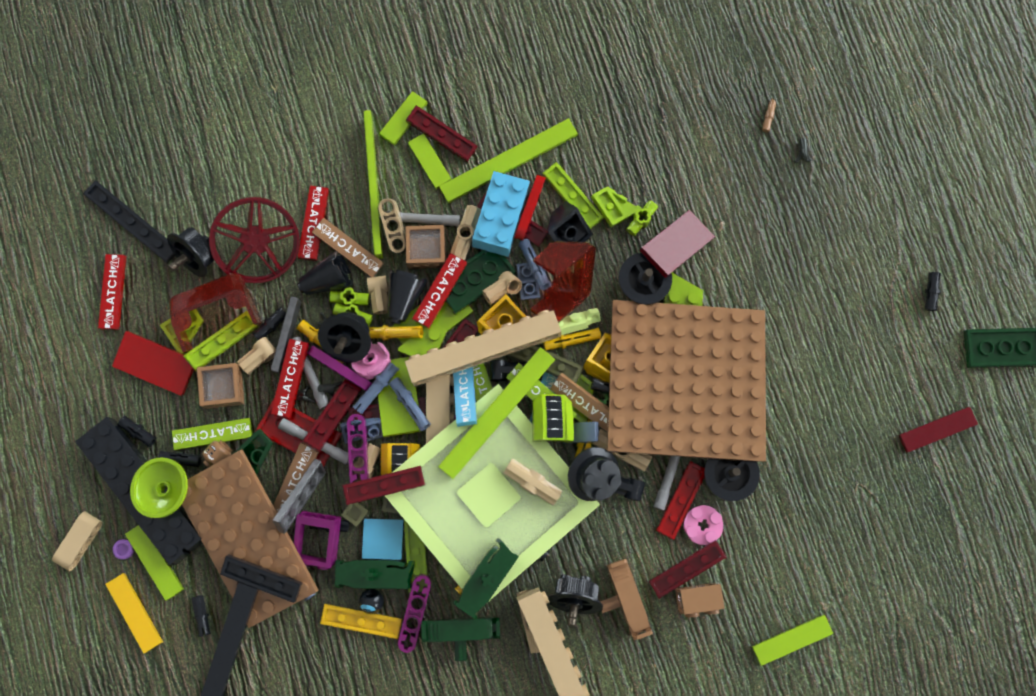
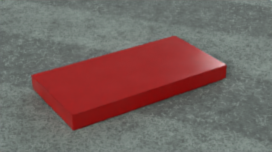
M125 331L112 367L180 396H184L194 371L184 358V354L130 331Z
M273 399L255 432L260 428L270 440L296 453L303 440L278 429L281 420L285 417L271 414L274 403ZM295 408L293 409L291 419L285 418L307 432L316 422L314 418ZM335 430L327 443L336 447L342 433ZM320 451L316 459L321 460L323 467H325L330 455Z

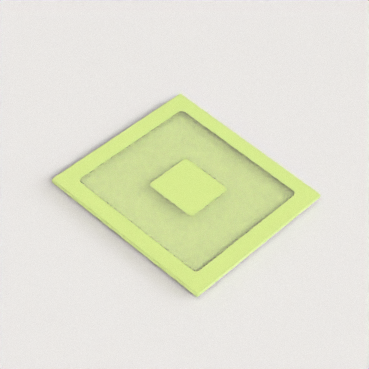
M499 384L476 402L477 420L503 391ZM517 405L454 479L450 478L438 466L473 426L458 427L456 420L393 471L397 472L421 466L425 486L385 495L461 589L464 588L465 583L486 553L495 545L499 550L500 545L495 541L497 538L502 540L512 553L518 555V559L491 599L600 505L597 500L585 501L573 494L568 484L569 467L547 441L532 442V423ZM512 458L528 469L535 470L544 476L545 480L563 491L554 506L541 497L529 493L519 483L503 473Z

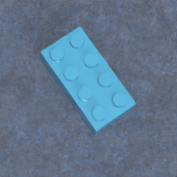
M493 171L472 238V247L509 257L528 195L530 181Z

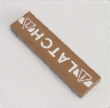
M325 218L312 231V234L335 251H338L340 255L369 277H375L384 265L381 260Z
M561 373L550 390L557 395H566L572 401L574 408L593 422H598V426L608 432L609 407Z
M300 443L274 502L273 507L277 513L314 459L317 458L318 452Z

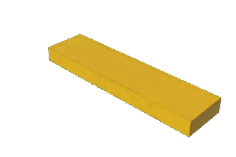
M122 573L105 585L142 652L147 653L163 643L126 574Z
M324 604L320 624L399 639L403 619L381 614H367L361 610Z

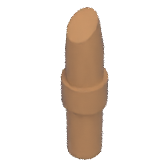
M773 98L770 100L764 116L763 132H769L772 120L774 119L776 102Z

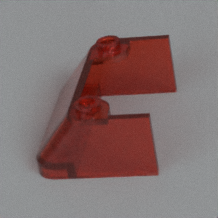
M555 241L550 243L543 252L533 259V262L554 275L551 286L543 290V299L531 308L534 314L538 316V313L541 311L549 310L550 312L554 310L559 323L586 300L592 288L596 247L588 242Z
M231 273L179 293L170 299L171 324L183 352L192 350L185 332L192 324L189 311L217 300L226 298L228 305L234 309L247 307L253 324H262L242 276Z

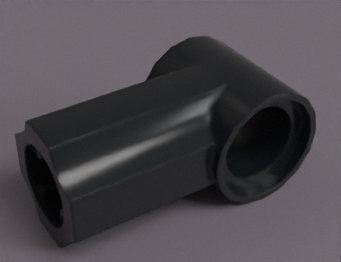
M491 360L490 381H507L506 377L518 363L523 367L526 363Z
M621 477V485L615 493L623 495L627 499L641 502L645 482Z

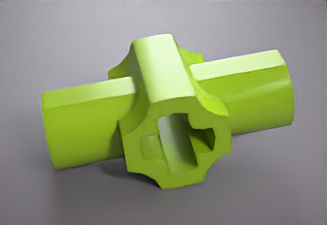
M649 200L643 209H638L626 231L635 237L642 228H646L651 221V216L658 209L657 204ZM642 216H644L645 220L643 219V221L639 220V217L641 218Z
M346 288L343 292H330V303L345 304V306H350L351 304L369 306V293L354 292L353 288ZM349 295H352L354 299L348 302L346 297L349 298Z
M339 303L335 304L333 309L334 315L342 312L353 313L355 311L357 315L364 317L368 327L370 326L373 315L360 311L358 306L353 304L350 306Z

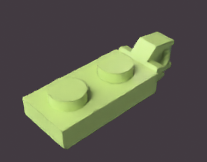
M598 308L557 318L561 329V335L587 329L588 325L600 322L601 318Z

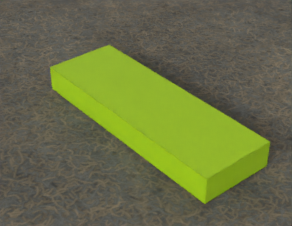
M412 91L381 130L380 136L395 146L411 126L406 122L409 114L416 105L424 109L428 104L427 101Z
M424 133L408 142L409 147L436 190L439 189L440 185L452 180Z

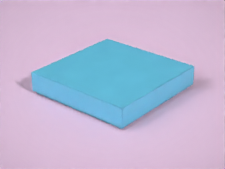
M364 519L362 559L402 560L404 520Z

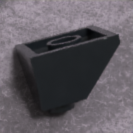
M567 201L551 213L547 232L562 256L567 258L588 240L593 233L578 208Z

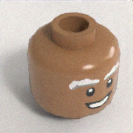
M222 440L219 442L213 441L202 453L205 459L203 463L209 468L232 455V449Z

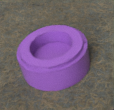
M118 540L113 546V554L118 559H128L134 554V548L129 540Z

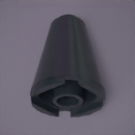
M335 251L301 276L299 283H297L300 292L312 295L352 286L353 278L349 279L348 276L351 271L343 256H337L338 251Z
M390 270L387 317L390 318L389 322L400 325L401 322L407 320L426 286V279L422 278V281L417 280V275L401 270H396L395 273L393 270Z

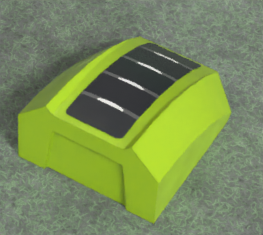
M541 394L533 400L532 442L562 441L564 443H572L574 441L572 401L566 395Z

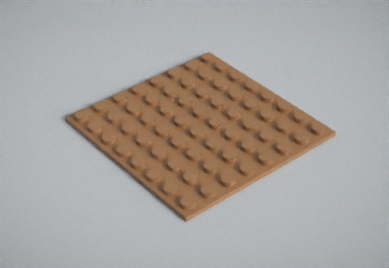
M613 300L607 452L766 462L765 310L667 303L645 305L634 301Z

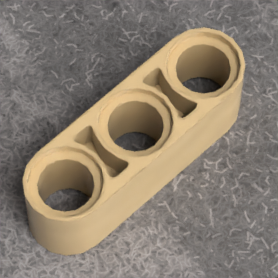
M383 199L378 207L390 250L400 253L406 249V234L399 208L395 200ZM386 202H390L393 205V209L389 213L384 210ZM391 220L396 221L398 224L396 231H392L389 228ZM395 239L402 240L403 247L401 249L395 248Z
M86 511L82 512L53 555L52 561L69 572L72 571L97 535L103 522Z

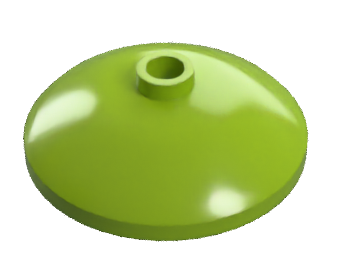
M154 458L144 463L135 473L130 487L131 500L136 510L150 518H164L174 513L182 505L187 494L188 480L186 473L179 463L169 458Z

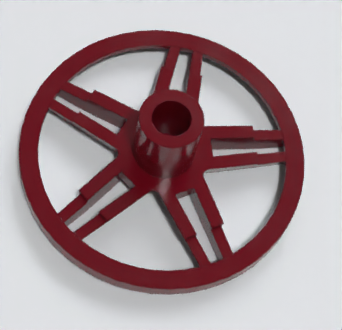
M245 197L229 203L216 215L210 228L209 245L215 262L227 275L242 282L264 283L278 278L292 266L299 251V232L293 217L284 207L266 198ZM250 203L247 228L220 222L231 209ZM254 203H258V225H252ZM261 204L278 210L290 225L263 229ZM217 227H221L241 234L239 237H237L230 233L218 230ZM292 229V232L284 235L282 234L273 238L269 237V234L279 233ZM216 232L241 243L227 265L218 254L215 244ZM293 235L292 252L288 260L281 267L268 244ZM244 250L247 254L233 270L230 269ZM263 252H267L278 270L274 271L263 257ZM253 253H256L272 273L254 277L242 275L236 271Z

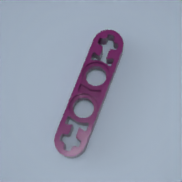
M312 345L307 352L309 356L364 391H367L372 385L370 381Z
M353 414L347 420L350 483L358 480V474L354 475V471L364 470L365 474H360L361 480L369 479L366 420L362 415ZM357 417L362 422L358 425V431H362L363 434L352 435V431L356 432V427L352 425V421H355ZM355 437H360L363 440V445L358 449L352 444ZM356 457H361L364 460V465L361 468H356L353 464Z
M425 574L415 577L398 640V647L404 653L413 651L417 643L431 588V579ZM421 579H425V583L428 584L422 590V594L425 593L426 596L414 594V591L417 593L420 586L417 582H420ZM415 598H419L423 602V606L419 609H415L411 604ZM409 618H415L418 621L416 628H409L407 626ZM404 630L409 633H416V635L411 634L410 642L413 645L410 644L408 647H404L405 643L402 641L406 640L408 634L404 633Z

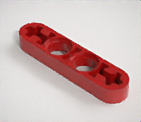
M536 176L514 238L524 241L546 177Z

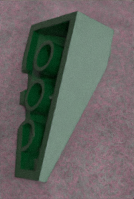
M259 428L234 453L243 449L257 475L273 442Z

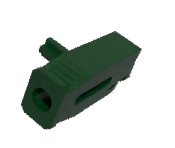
M499 538L495 540L500 545L499 550L495 545L486 553L465 583L461 596H459V601H453L456 607L475 620L478 617L475 613L479 612L489 602L519 557L512 553Z
M336 560L335 587L412 588L411 579L415 568V561H408L406 563L397 560H352L348 562Z
M479 617L476 620L473 618L423 620L421 624L422 642L454 641L455 661H467V640L500 639V618Z

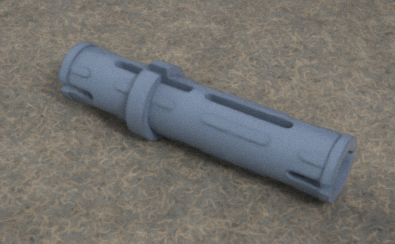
M524 239V241H520L519 247L531 269L532 277L536 279L540 290L548 289L551 286V282L530 240Z
M389 362L382 373L375 377L376 380L362 397L353 405V408L357 409L360 414H363L382 389L389 385L388 382L400 369Z
M399 377L393 379L389 385L396 393L397 400L404 405L419 430H426L430 427L431 423L414 401L411 391L406 389Z

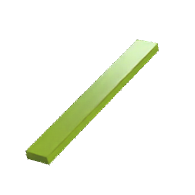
M366 110L363 112L373 247L375 257L384 259L381 218L378 207L379 192L373 116L371 110Z
M568 118L440 185L439 188L449 204L489 183L493 171L506 174L578 136V133Z
M540 347L477 420V424L471 427L438 467L450 478L454 479L556 359Z

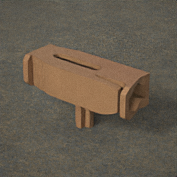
M627 559L607 564L606 568L616 596L600 601L603 604L602 613L620 607L633 640L653 634Z

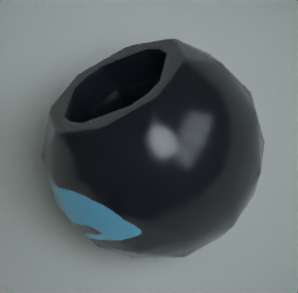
M367 589L360 595L359 606L363 612L376 614L383 608L384 598L378 590Z

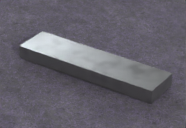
M292 296L290 297L271 370L276 374H281L289 339H292L302 303L299 298Z
M314 459L274 517L273 522L280 533L285 534L326 474L321 460Z

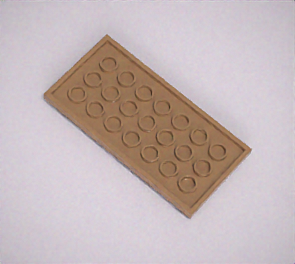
M243 449L187 479L188 490L182 506L196 532L202 538L201 541L219 574L225 557L229 554L302 582L295 603L318 591L288 532L283 534L277 530L273 522L277 512ZM220 575L233 598L238 581ZM259 590L247 624L248 628L295 603Z

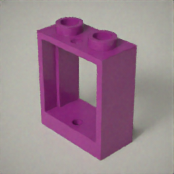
M302 511L296 516L294 545L306 567L313 565L317 566L318 569L327 570L336 564L341 517ZM305 525L329 529L326 558L302 554Z

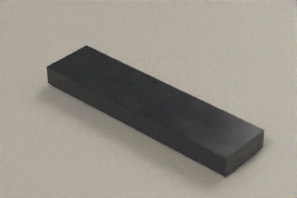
M229 554L226 555L220 572L222 576L292 603L296 602L302 585L300 581Z

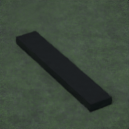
M95 180L83 193V195L167 264L175 257L166 237Z
M238 582L201 696L224 695L259 589Z

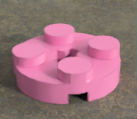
M377 342L378 344L371 343L368 354L362 360L351 363L355 372L367 380H371L380 374L391 362L389 351L380 342Z
M700 505L687 512L683 521V529L693 543L708 545L714 540L717 541L723 532L722 516L714 508ZM703 519L708 524V528H705L704 531L698 526V523L702 522Z

